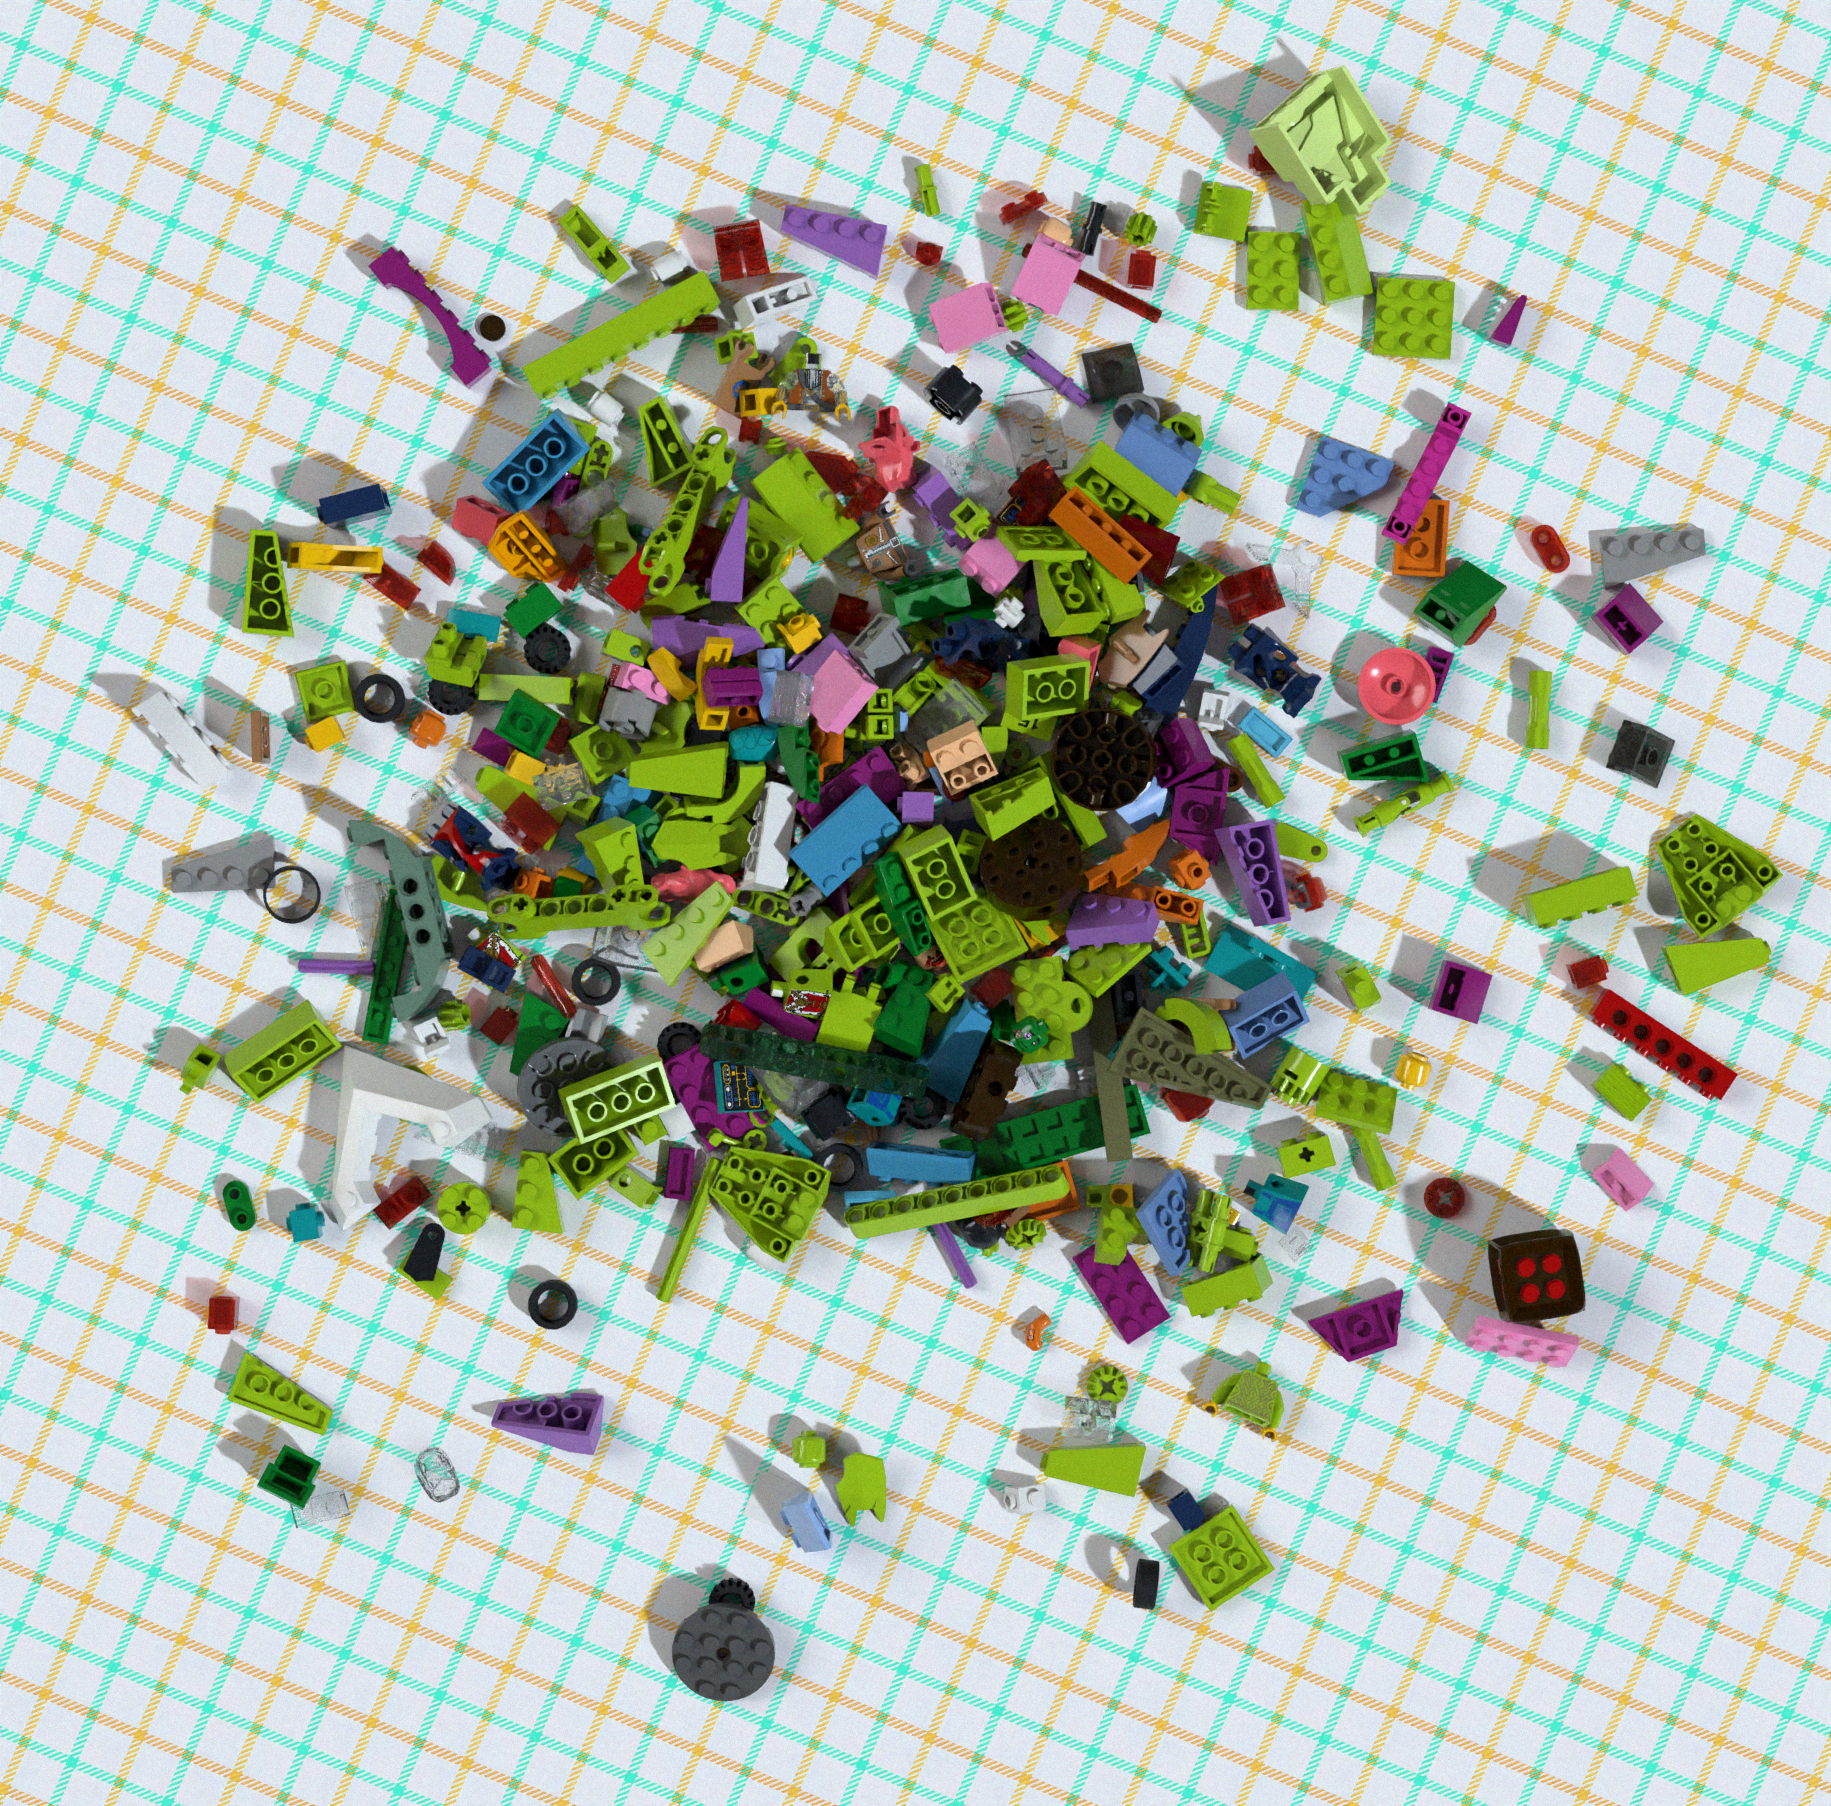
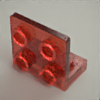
M524 791L503 812L500 822L503 825L501 829L510 838L515 836L522 842L520 846L525 852L531 856L535 854L537 857L542 854L543 848L549 840L562 828V825Z

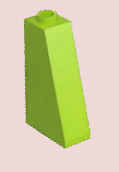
M480 674V679L475 680V695H479V700L509 702L514 691L519 688L546 705L574 706L575 680L572 678Z
M723 741L635 755L631 763H627L625 777L629 778V787L721 799L725 792L729 742Z
M486 765L485 769L481 767L474 780L478 783L476 789L543 849L551 851L568 816L565 810L568 803L517 780L490 765Z
M1760 937L1661 947L1679 995L1682 996L1771 962L1769 958L1771 949L1767 941H1763Z
M1144 1443L1049 1447L1048 1454L1043 1453L1040 1468L1044 1469L1043 1474L1047 1477L1134 1497L1146 1445Z

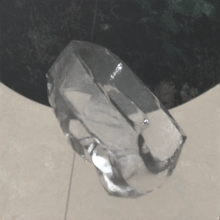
M437 1446L423 1449L415 1460L414 1468L417 1478L429 1498L434 1502L441 1503L457 1495L460 1491V1483L450 1457L443 1449Z

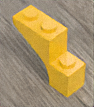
M290 542L288 546L287 568L348 574L381 573L384 562L382 555L383 547Z

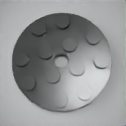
M563 1037L552 1040L538 1048L527 1059L520 1072L517 1083V1097L520 1107L527 1119L542 1132L558 1137L576 1136L564 1112L558 1090L563 1088L568 1080L577 1083L615 1068L616 1064L607 1051L592 1040L582 1037Z
M714 1603L698 1608L695 1613L681 1622L673 1641L672 1659L679 1678L693 1692L711 1700L733 1701L753 1694L767 1681L774 1666L775 1642L769 1627H766L753 1611L737 1604ZM724 1647L729 1649L731 1654L722 1658L717 1653V1650Z

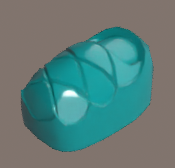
M754 724L732 730L728 738L730 757L738 761L776 760L780 753L777 728L780 727L776 724Z

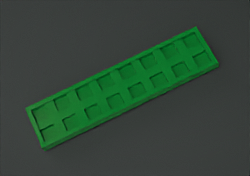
M1137 1084L1124 1086L1130 1139L1150 1134ZM1098 1094L993 1124L994 1129L990 1139H985L980 1143L960 1134L939 1140L940 1147L944 1149L978 1152L976 1180L1018 1172L1105 1147Z

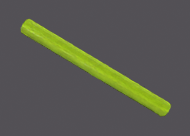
M710 1157L708 1159L656 1294V1298L662 1302L670 1301L710 1199L711 1194L709 1190L723 1163L719 1158Z

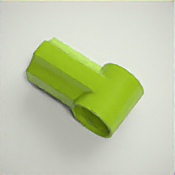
M1197 471L1186 493L1191 499L1204 505L1209 504L1230 516L1241 498V495L1218 484L1216 479L1200 471Z
M581 671L577 684L578 697L573 713L574 721L595 725L600 698H603L607 676Z

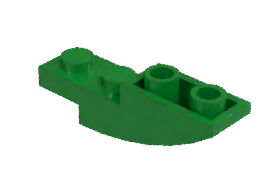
M796 700L785 702L786 726L777 728L778 744L783 766L799 796L809 802L818 804L821 791L818 770L820 760L817 753L809 750L811 743L808 724L810 715L802 709L803 704Z
M890 851L873 863L879 881L874 884V887L896 933L911 954L917 957L935 945L921 901L912 896L898 852Z

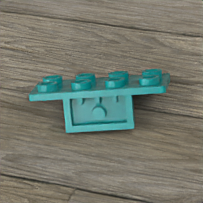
M1230 924L1226 925L1204 966L1205 970L1244 991L1252 989L1270 977L1284 971L1295 987L1301 1002L1304 1000L1317 976L1315 970Z

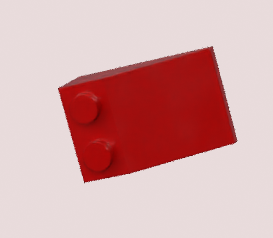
M645 544L604 589V595L627 615L631 611L636 614L645 604L644 596L650 575L641 574L639 570V560ZM649 560L645 567H653L652 560Z

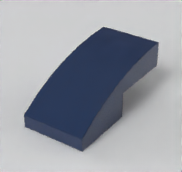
M468 945L457 965L458 969L502 993H505L516 973L515 969L471 945Z

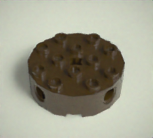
M1092 708L1073 716L1058 731L1051 749V771L1060 789L1074 804L1091 811H1114L1136 802L1150 787L1157 770V747L1150 730L1135 715L1118 708ZM1106 753V757L1110 761L1103 766V761L1099 760V756Z
M1040 816L1032 817L995 841L988 837L979 856L982 889L990 904L1000 912L1002 911L1007 915L1013 916L1014 919L1024 922L1043 921L1063 913L1072 904V900L1077 896L1084 882L1081 848L1073 833L1059 822Z
M991 1036L984 1041L960 1099L954 1105L952 1112L954 1116L949 1125L951 1132L968 1137L977 1143L990 1139L997 1116L999 1114L1003 1115L1007 1108L1008 1101L1005 1098L1008 1091H1013L1018 1081L1015 1072L1016 1068L1020 1066L1024 1054L1020 1053L1016 1047L994 1039Z

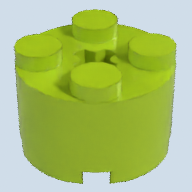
M459 1181L445 1189L441 1194L437 1205L438 1217L442 1225L451 1232L457 1234L473 1233L481 1228L489 1219L492 1212L491 1197L477 1182ZM466 1201L467 1206L471 1207L466 1213H463V1209H459V1205Z

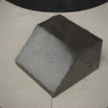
M1623 720L1605 768L1657 789L1675 740L1649 726Z

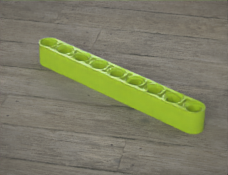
M1048 1165L856 1205L846 1211L844 1219L856 1238L866 1239L1060 1199L1068 1194L1070 1184L1059 1166Z

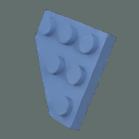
M1322 436L1295 509L1320 518L1386 487L1395 462Z
M1179 1168L1170 1170L1135 1213L1170 1277L1178 1276L1190 1261V1250L1186 1249V1236L1190 1235V1214H1186L1187 1200H1190L1191 1189Z

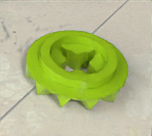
M1025 1219L1018 1221L1012 1228L1009 1227L1005 1238L1009 1247H1014L1015 1250L1023 1248L1026 1251L1028 1247L1032 1246L1035 1248L1036 1243H1042L1043 1237L1047 1234L1045 1225L1041 1221Z
M1101 1366L1095 1369L1087 1380L1089 1397L1094 1403L1102 1407L1115 1406L1120 1403L1128 1391L1125 1375L1113 1366ZM1115 1378L1112 1384L1115 1394L1106 1391L1100 1395L1103 1386L1099 1379L1108 1383Z

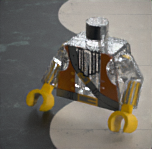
M806 353V367H795L794 371L786 374L777 388L775 403L771 408L772 417L775 410L783 412L782 419L786 417L787 410L835 412L837 422H839V415L842 413L848 415V421L851 419L847 390L839 376L832 373L831 369H821V353Z

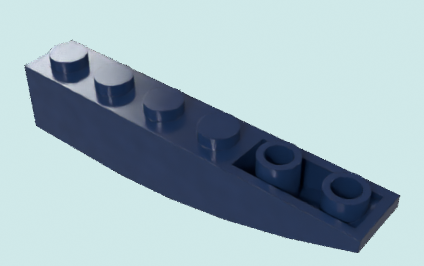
M1218 583L1201 596L1204 603L1203 611L1194 613L1189 608L1187 614L1191 617L1187 625L1182 623L1175 635L1179 640L1172 649L1188 667L1151 702L1144 697L1141 699L1143 703L1142 711L1161 712L1164 715L1161 724L1165 726L1172 721L1195 677L1203 657L1211 630Z

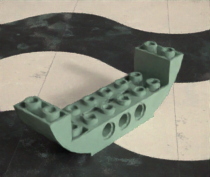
M350 820L348 821L347 835L349 841L354 843V846H367L385 841L383 853L385 859L390 861L392 870H389V877L392 885H396L398 895H395V901L398 910H402L404 920L401 921L404 935L409 937L410 945L407 948L411 961H415V982L418 986H421L420 991L392 997L393 1003L390 1004L392 1016L397 1018L398 1023L411 1020L424 1011L436 998L448 974L450 959L452 956H455L431 856H425L411 839L390 826L372 821ZM413 880L417 883L416 891L412 888ZM419 905H421L423 908L422 916H420L418 913ZM426 930L430 935L429 941L425 940L424 937Z

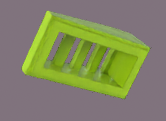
M1203 907L1198 920L1199 925L1186 928V924L1178 923L1187 959L1212 953ZM1198 932L1202 933L1201 936L1188 939V935ZM1204 941V946L1190 948L1191 944Z

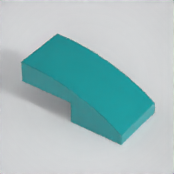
M448 608L446 622L456 624L457 632L464 633V638L475 639L477 635L486 637L487 642L497 643L501 617Z

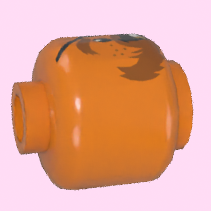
M426 709L425 712L417 713L408 730L409 734L414 738L412 743L423 749H426L427 746H438L447 729L446 724L443 722L445 718L429 709Z

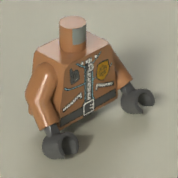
M886 501L880 504L877 510L865 519L860 530L856 533L857 540L855 545L859 552L845 559L852 572L866 566L870 576L875 575L880 580L898 581L902 577L921 574L923 570L915 571L914 564L920 560H909L890 518H888L894 515L896 510L887 512L885 506L890 501Z

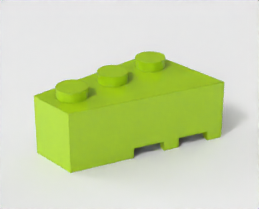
M1040 767L969 795L976 821L992 841H995L1056 803L1049 777Z
M1263 1254L1255 1256L1253 1261L1244 1264L1237 1263L1232 1265L1233 1268L1214 1272L1186 1283L1181 1290L1191 1316L1200 1315L1201 1318H1205L1215 1314V1309L1224 1307V1310H1229L1238 1306V1302L1247 1299L1248 1302H1252L1262 1298V1293L1273 1283Z

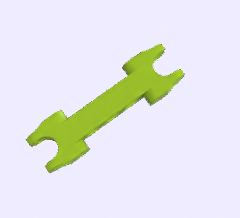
M711 426L699 439L691 455L694 464L662 527L651 533L644 546L639 560V570L641 574L651 576L648 582L651 594L665 597L678 583L686 567L683 558L715 494L722 492L731 479L737 462V455L735 449L725 448L728 442V434L725 428ZM713 435H721L717 444L709 443V439ZM725 455L731 456L728 462L724 460ZM649 560H652L653 567L651 568L645 567ZM660 578L668 579L667 585L663 588L655 587Z
M628 884L615 886L609 893L543 899H531L527 894L499 897L488 903L486 916L493 922H501L499 932L503 937L507 939L529 940L542 938L549 931L626 925L628 929L634 931L647 930L667 924L670 921L671 908L664 902H658L659 891L654 886ZM651 892L652 896L648 901L641 897L644 893ZM499 905L507 906L505 913L494 914L495 908ZM664 910L661 918L656 920L651 918L652 911ZM509 924H512L517 928L512 932H507V927Z

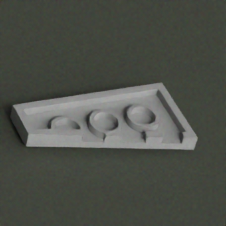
M1704 529L1600 537L1603 589L1706 555Z
M274 837L171 867L172 893L263 889L268 877L276 871ZM276 876L271 880L267 889L277 888Z

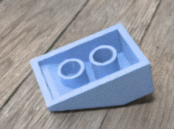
M810 1489L782 1503L783 1510L780 1511V1514L786 1526L791 1525L794 1531L791 1536L797 1548L802 1547L804 1553L824 1551L831 1548L833 1534Z

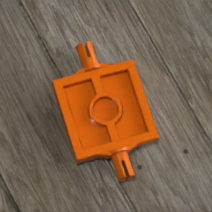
M810 716L808 722L811 740L809 750L818 754L820 760V767L818 769L819 783H823L824 768L830 764L843 763L844 731L841 735L832 731L827 733L816 724L818 720L815 716Z

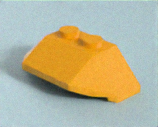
M525 508L499 524L487 545L488 550L514 578L541 580L544 583H551L570 570L569 565L551 538Z

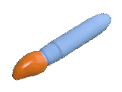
M923 751L925 766L929 768L943 799L948 805H954L953 795L951 796L930 752Z

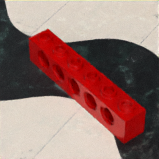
M1604 988L1588 1012L1593 1017L1591 1022L1603 1030L1607 1026L1615 1032L1613 1037L1624 1044L1627 1041L1631 1042L1636 1046L1634 1050L1645 1058H1648L1649 1055L1658 1060L1656 1065L1669 1073L1672 1069L1679 1074L1678 1080L1689 1087L1693 1083L1700 1088L1698 1093L1710 1101L1713 1098L1721 1100L1738 1075L1610 989ZM1620 1010L1624 1014V1021L1616 1025L1612 1017L1616 1011ZM1638 1025H1643L1646 1031L1641 1039H1637L1634 1035V1029ZM1660 1039H1664L1667 1043V1048L1663 1053H1658L1655 1048L1657 1041ZM1685 1053L1688 1056V1063L1685 1067L1681 1068L1677 1064V1058L1680 1054ZM1706 1067L1710 1072V1076L1706 1081L1702 1082L1698 1074L1702 1068Z

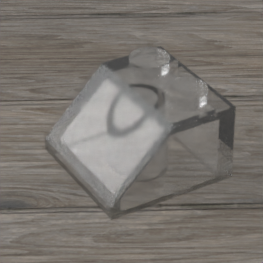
M611 477L597 480L554 507L570 534L579 532L582 535L593 528L592 523L600 519L602 522L614 515L612 510L619 506L614 481Z

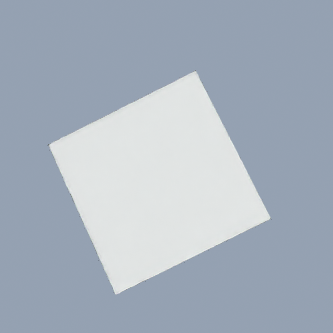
M760 1470L742 1515L788 1533L791 1525L786 1526L781 1517L782 1503L803 1493L806 1488Z

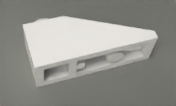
M808 275L744 296L732 307L743 330L817 301L818 296Z

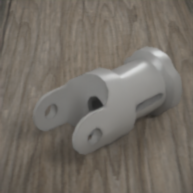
M811 882L803 888L801 894L791 897L789 905L795 915L799 917L806 916L812 907L819 906L829 896L826 897Z

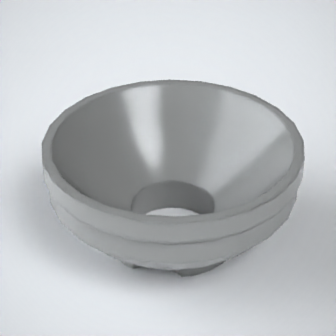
M1125 394L1117 400L1114 406L1113 419L1122 430L1137 410L1132 406V403L1135 401L1142 402L1146 406L1145 409L1139 410L1140 412L1149 415L1159 423V407L1152 398L1145 394Z

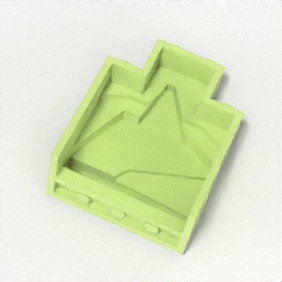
M1345 65L1314 73L1249 131L1263 156L1283 181L1294 182L1299 192L1305 194L1312 206L1317 204L1328 205L1335 200L1344 216L1352 214L1359 216L1369 209L1368 205L1372 201L1384 196L1386 193L1385 189L1392 184L1378 159L1386 154L1387 151L1385 149L1393 141Z

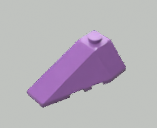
M741 495L712 566L710 578L706 577L705 593H709L711 601L742 602L748 513L747 495Z
M679 615L653 616L651 620L654 652L662 646L682 662L678 669L680 672L696 669L699 651L704 649L707 637L732 638L734 646L730 658L762 649L765 646L758 630L754 627L725 623L721 627L711 625L708 620L700 619L699 623L685 621V616Z
M572 1393L567 1398L556 1399L555 1396L546 1397L547 1400L537 1402L527 1399L498 1403L491 1422L492 1427L567 1452L594 1455L601 1436L604 1396Z

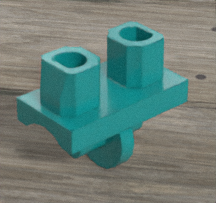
M1166 945L1158 951L1152 952L1143 961L1151 969L1147 974L1154 980L1149 987L1155 989L1159 985L1165 991L1171 987L1176 993L1189 983L1187 979L1192 969L1184 962H1181L1176 968L1170 965L1168 962L1175 954Z

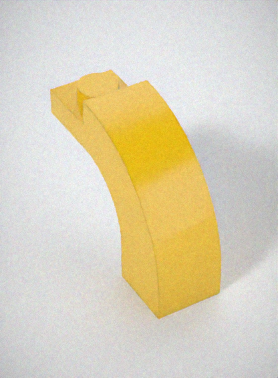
M707 637L704 649L699 651L695 684L697 685L695 689V706L699 729L725 730L730 712L729 706L707 707L702 688V679L706 671L712 667L721 666L723 669L728 668L734 646L732 638Z

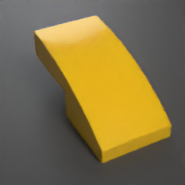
M662 646L648 656L647 661L653 673L677 701L681 702L694 693L697 685L678 670L682 662Z

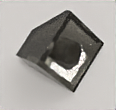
M1132 343L1081 354L1092 405L1116 400L1128 393L1143 394L1144 386Z

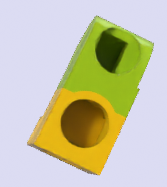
M1134 1183L1087 1185V1207H1103L1106 1203L1133 1208L1135 1206Z

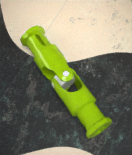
M1442 771L1440 776L1429 782H1421L1396 795L1394 800L1382 802L1372 807V811L1360 817L1354 816L1352 819L1359 834L1364 838L1367 836L1366 833L1393 823L1399 815H1408L1434 802L1436 797L1448 791L1451 793L1455 789L1447 773ZM1415 794L1420 802L1411 808L1410 800L1405 795Z

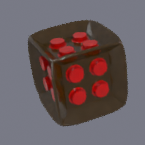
M1538 1230L1502 1236L1488 1241V1259L1492 1287L1499 1316L1503 1321L1507 1323L1532 1322L1569 1316L1585 1311L1586 1299L1581 1261L1574 1234L1570 1230Z

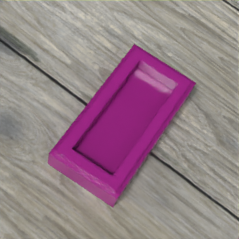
M669 1147L664 1198L690 1200L696 1149Z

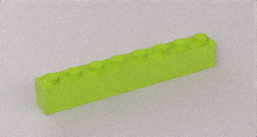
M703 270L527 364L522 369L536 396L540 400L551 399L564 387H573L581 382V378L589 374L596 375L600 373L607 364L611 362L618 363L624 360L626 354L634 350H643L649 345L650 341L656 338L662 339L667 337L676 327L680 325L681 327L687 326L695 320V317L701 314L712 313L721 304V301Z

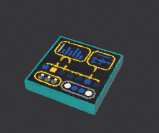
M760 1059L713 1062L718 1114L765 1111L764 1101L760 1097V1092L756 1086L762 1082Z

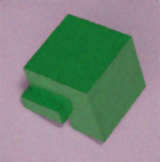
M284 1444L275 1463L269 1462L257 1487L304 1510L316 1487L313 1483L320 1472L321 1462Z

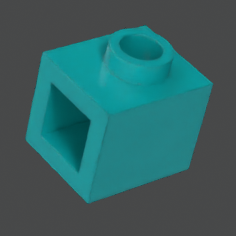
M310 1202L296 1204L295 1210L289 1212V1216L286 1217L288 1232L293 1234L294 1242L317 1239L323 1236L322 1226H325L323 1211H319L318 1206L311 1207Z

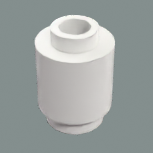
M681 250L677 252L672 251L652 261L654 267L650 268V271L656 283L662 281L664 285L684 275V271L690 268Z
M598 390L587 404V407L591 409L590 413L608 427L618 426L626 416L623 412L625 406L607 392L602 393Z
M752 1239L745 1244L748 1247L745 1252L761 1269L765 1268L769 1272L780 1262L763 1252Z

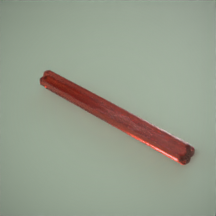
M1027 243L1024 246L1021 254L1023 257L1027 258L1032 244ZM1081 269L1074 280V283L1153 323H1157L1162 315V310Z

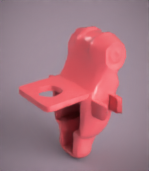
M886 406L879 409L876 413L877 422L872 430L871 440L859 443L858 448L863 451V458H869L870 463L876 464V479L881 491L894 493L899 489H908L916 483L917 474L913 466V453L920 450V441H914V437L910 436L907 427L901 421L898 408Z
M684 864L681 865L682 869L679 871L659 873L651 878V885L659 891L658 898L670 903L680 900L684 904H690L716 881H720L729 894L735 891L737 885L736 881L729 875L720 874L709 869L689 871Z

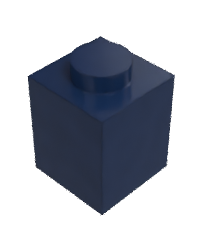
M1188 1488L1166 1502L1184 1531L1188 1529L1193 1531L1204 1523L1202 1520L1206 1516Z

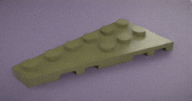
M1143 1007L1138 1009L1106 1071L1109 1074L1254 1110L1263 1108L1273 1087L1218 1053L1196 1055L1194 1039Z

